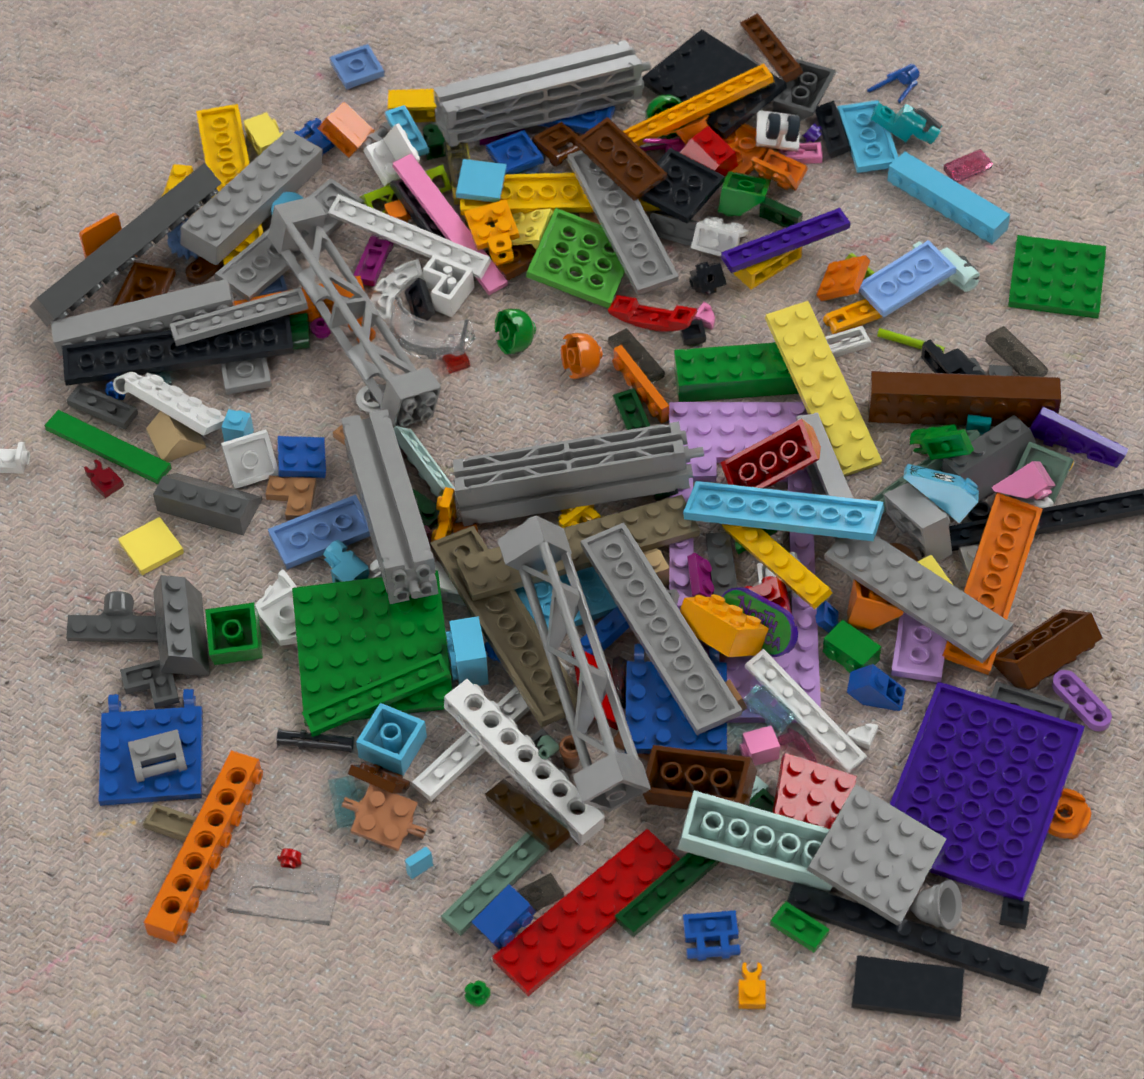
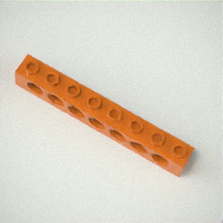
M230 751L144 920L148 935L177 944L180 936L186 933L188 920L191 914H194L198 909L199 897L202 891L205 892L210 884V875L213 869L216 870L221 861V853L224 848L229 846L232 838L231 833L235 826H239L242 819V811L245 805L248 806L250 804L255 785H258L262 780L263 770H261L258 758ZM217 823H222V824L219 825V826H213V825H215V824H217ZM207 844H210V845H211V846H209V847H207V848H202L204 845H207ZM200 866L198 869L192 870L193 867ZM183 888H189L187 891H180ZM172 910H178L174 914H169Z

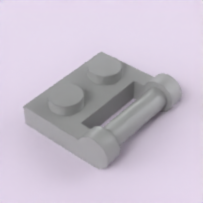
M178 730L128 742L137 783L145 781L144 778L177 769L180 771L187 770ZM172 758H177L176 760H172V761L164 762V763H161V764H157V765H153V766H149V767L142 768V766H146V765H150V764H153V763H157V762L169 760V759H172Z

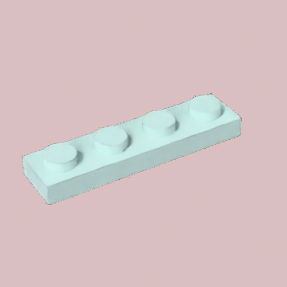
M395 426L394 432L399 447L407 454L408 461L418 469L419 476L431 487L430 491L439 497L443 495L445 487L455 489L414 432L408 428Z

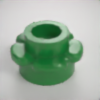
M483 981L469 983L464 990L466 993L464 995L465 1000L475 1007L483 1006L491 995L490 988L486 987V983Z

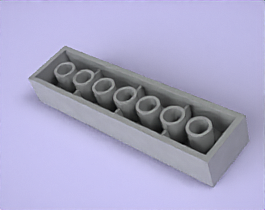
M289 130L285 131L181 226V245L214 265L219 264L271 215L272 203L283 192L295 193L322 168L323 149Z

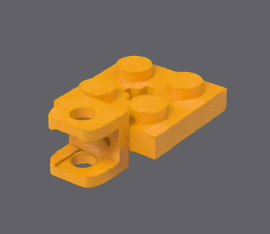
M504 199L464 211L477 251L488 248L491 259L497 266L512 262L514 256L511 241L520 238L507 200ZM490 222H495V227H491L487 224ZM501 253H505L506 257L499 258L498 255Z

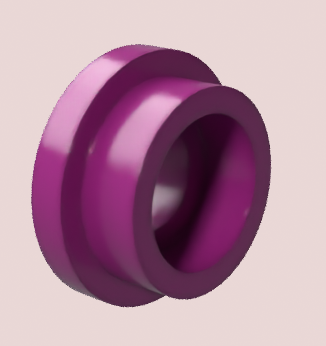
M322 317L316 318L311 322V332L317 338H326L331 334L330 328Z

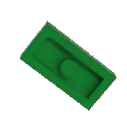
M786 901L770 920V926L813 953L816 952L829 935V928Z

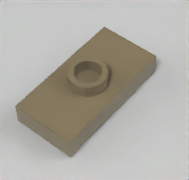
M154 803L143 822V826L145 829L185 842L197 817Z

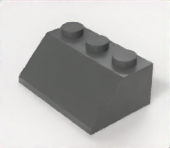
M796 59L802 68L803 74L799 75L795 80L786 83L787 89L773 99L772 112L798 115L800 121L813 116L833 80L836 70Z

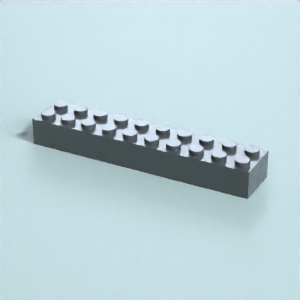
M203 163L38 296L29 307L46 327L52 321L64 319L69 314L67 310L70 309L73 312L86 300L85 296L90 298L103 287L102 282L106 285L120 273L119 268L123 271L137 259L135 255L139 258L153 246L152 241L154 244H157L170 232L168 228L173 231L186 219L184 215L189 218L203 204L205 205L219 192L217 188L222 183L210 168Z

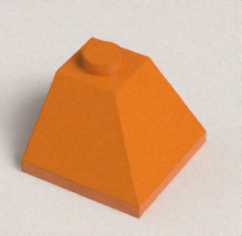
M855 579L853 580L847 609V620L854 628L872 630L903 615L904 612Z

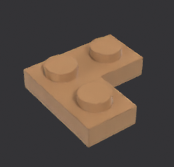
M269 475L266 499L288 501L285 517L289 521L312 512L317 485L316 478Z

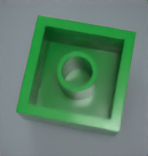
M254 602L205 609L209 656L214 665L263 659L259 613Z

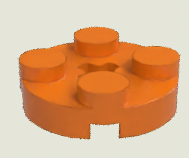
M1063 789L1048 831L1049 834L1058 838L1076 839L1087 829L1091 819V809L1085 802L1086 799L1083 795L1072 789ZM1066 809L1070 817H1062L1058 811L1062 812Z

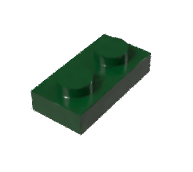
M768 197L760 203L759 217L787 228L802 222L803 213L794 208H790Z

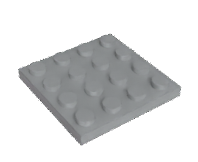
M856 784L809 864L807 871L899 926L946 838Z

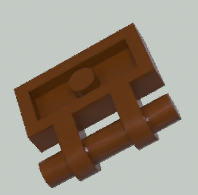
M361 762L360 765H351L348 775L392 794L401 793L402 790L407 791L411 783L404 779L401 774L396 772L392 774L383 770V767L380 765H371L366 762Z

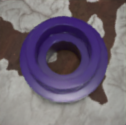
M813 124L802 135L806 139L805 142H815L822 134L819 131L822 127L820 125L817 127Z

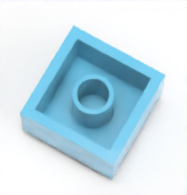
M479 616L449 621L450 631H446L453 680H458V684L468 679L473 685H488L487 657Z
M380 703L356 741L358 757L404 776L427 738L425 721Z

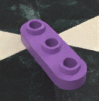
M1061 670L1054 675L1052 682L1053 690L1066 704H1069L1074 713L1090 729L1104 731L1110 726L1112 719L1111 711L1075 673L1069 670Z

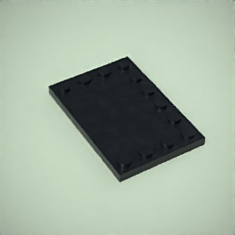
M701 29L646 73L642 79L644 86L659 96L672 95L684 102L759 65ZM772 74L773 83L706 114L709 115L706 119L707 125L715 133L726 139L786 90V82Z

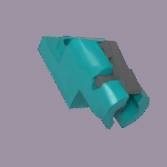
M878 103L871 116L872 121L904 142H907L912 134H914L916 138L932 144L939 136L940 129L942 128V125L923 108L915 109L908 104H904L896 114L890 107Z

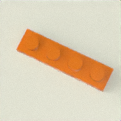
M622 345L615 347L614 358L612 359L614 368L624 375L628 386L635 388L639 400L645 402L652 417H656L661 424L669 421L668 403Z

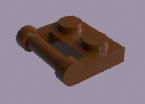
M563 122L532 137V142L537 149L549 158L550 163L554 167L562 164L563 160L567 159L568 154L580 151L575 145V140L580 136ZM569 143L573 144V146L560 153L556 151Z

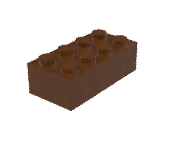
M653 745L646 768V775L651 790L642 795L648 805L688 810L694 791L749 806L757 770L751 757Z

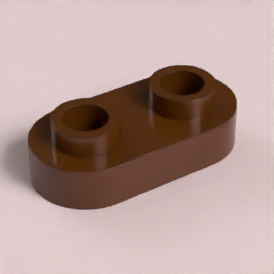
M200 256L186 267V278L192 284H201L214 276L224 266V262L222 260L219 264L214 265Z

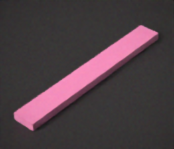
M412 154L393 162L394 170L446 239L488 256L484 249L477 251L469 229ZM492 260L482 279L476 278L488 295L506 287L508 281Z

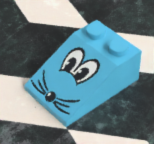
M907 464L904 469L903 478L958 523L978 503V486L969 478L965 480L958 475Z

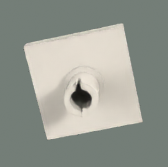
M266 429L221 443L235 489L268 479L269 475L278 476L277 463Z

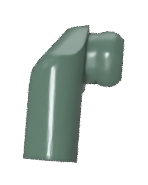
M550 735L542 736L537 743V747L540 748L538 755L541 759L546 760L559 751V745Z

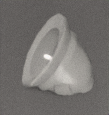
M947 880L939 885H934L932 888L921 891L915 897L909 910L922 922L933 924L936 927H943L946 930L953 929L959 923L962 912V896L958 885L952 880Z

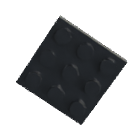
M669 148L657 162L667 173L666 179L639 199L688 224L724 183L725 176Z

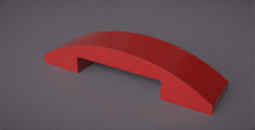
M621 295L615 297L608 309L610 315L628 324L648 330L665 332L688 328L698 312L697 308L676 305L674 310L639 305L637 298Z

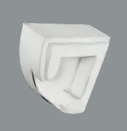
M868 723L865 726L853 728L848 732L847 736L857 746L869 750L878 731V725Z

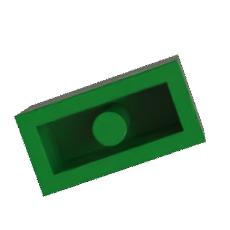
M841 620L824 637L822 652L827 658L838 662L850 673L871 664L876 665L880 660L882 646L844 620Z

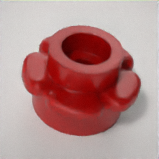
M283 848L281 854L277 856V860L281 862L280 866L282 868L295 870L296 867L302 865V854L294 849Z

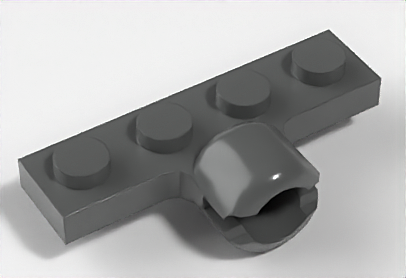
M112 591L104 597L102 614L68 615L66 639L67 641L158 642L156 617L133 615L134 600L132 595L123 591Z

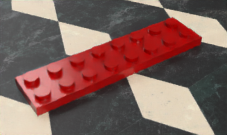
M649 829L644 830L517 935L509 944L492 956L493 962L527 996L531 995L616 923L615 915L678 862L680 858Z

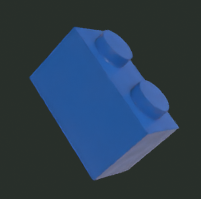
M508 884L472 923L500 950L514 939L515 934L521 927H526L531 923L536 911Z

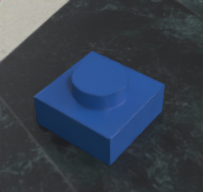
M825 600L817 607L816 623L829 633L839 623V611Z

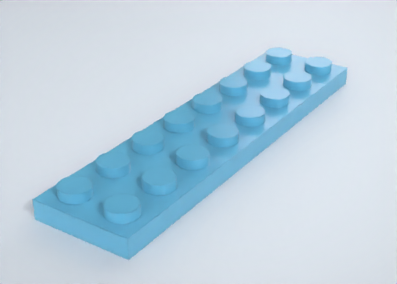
M696 481L683 515L686 520L874 541L884 511V502Z

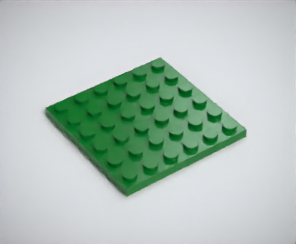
M435 570L438 594L416 599L412 598L410 594L408 601L394 604L389 602L382 577L292 588L303 711L440 653L450 671L438 570ZM451 678L387 706L407 714L444 710V696L452 691ZM375 711L354 720L370 719Z

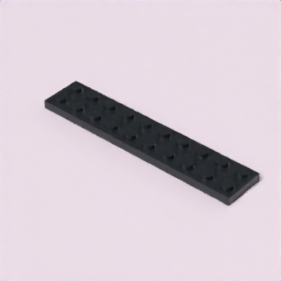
M289 314L176 346L171 330L62 345L65 385L68 386L111 380L129 372L145 375L146 373L153 374L294 354Z

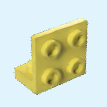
M543 209L526 214L522 212L512 214L520 238L511 241L512 246L533 244V247L537 250L553 215L552 210Z

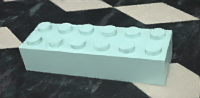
M693 792L678 845L679 850L790 882H796L825 892H830L832 885L807 871L829 829L701 792Z

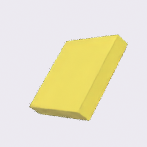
M160 517L118 538L119 544L141 575L184 553L182 546Z

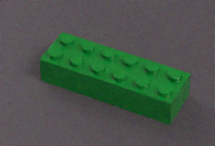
M776 342L674 350V372L678 402L799 394Z

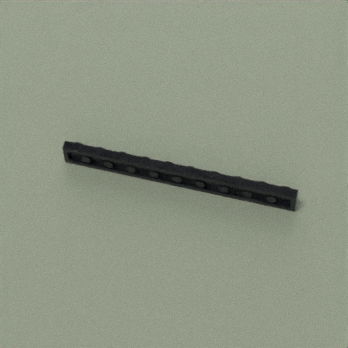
M1144 489L1042 508L1035 535L1143 515ZM987 519L949 526L952 551L959 550V547L979 544ZM919 548L921 557H925L924 553Z
M794 882L786 901L814 919L1041 994L1048 974V966L904 918L900 925L897 926L862 904Z

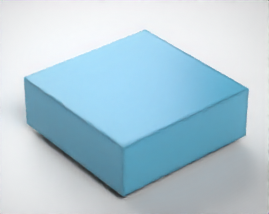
M427 847L422 848L405 859L406 871L411 879L433 866L432 853Z

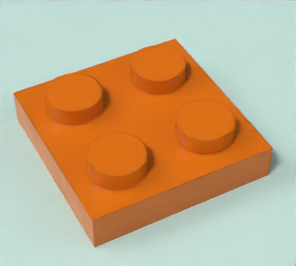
M863 255L829 263L816 295L819 300L825 301L857 294L870 264L869 258Z

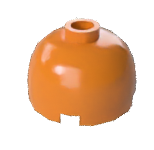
M570 333L565 335L563 339H566V343L561 345V359L564 369L569 368L573 374L569 376L571 379L590 376L597 370L603 356L602 348L588 334Z

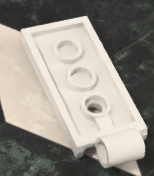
M129 372L114 379L113 387L117 393L126 394L129 392L203 436L220 429L225 419L219 410L208 408L198 398L189 397L179 387L170 386L165 383L160 376L146 373L145 377L135 372Z

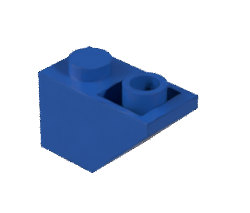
M874 664L850 672L846 693L862 705L900 711L903 707L906 689Z

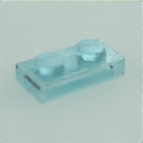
M350 775L328 780L337 828L352 826L355 821V812L341 806L345 797L359 802L354 777Z

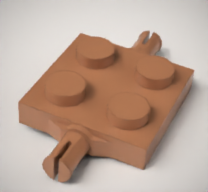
M372 784L369 785L365 796L360 802L345 797L341 806L355 812V821L350 833L395 851H399L403 840L409 833L423 839L427 830L413 824V815L418 802L395 793L392 794Z

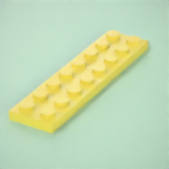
M809 301L766 314L765 320L807 413L814 414L818 412L844 477L881 465V457Z

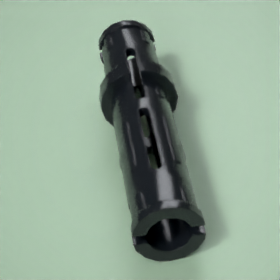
M278 729L276 743L277 745L296 746L300 750L315 748L352 753L354 737L319 734L312 737L311 733H307V730L303 729L300 732ZM318 741L337 742L338 744H336V743L318 742Z

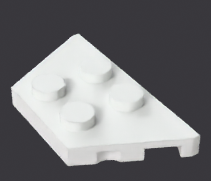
M283 569L279 571L278 579L273 586L269 585L264 597L259 599L255 605L260 621L280 646L297 644L292 588L297 586Z

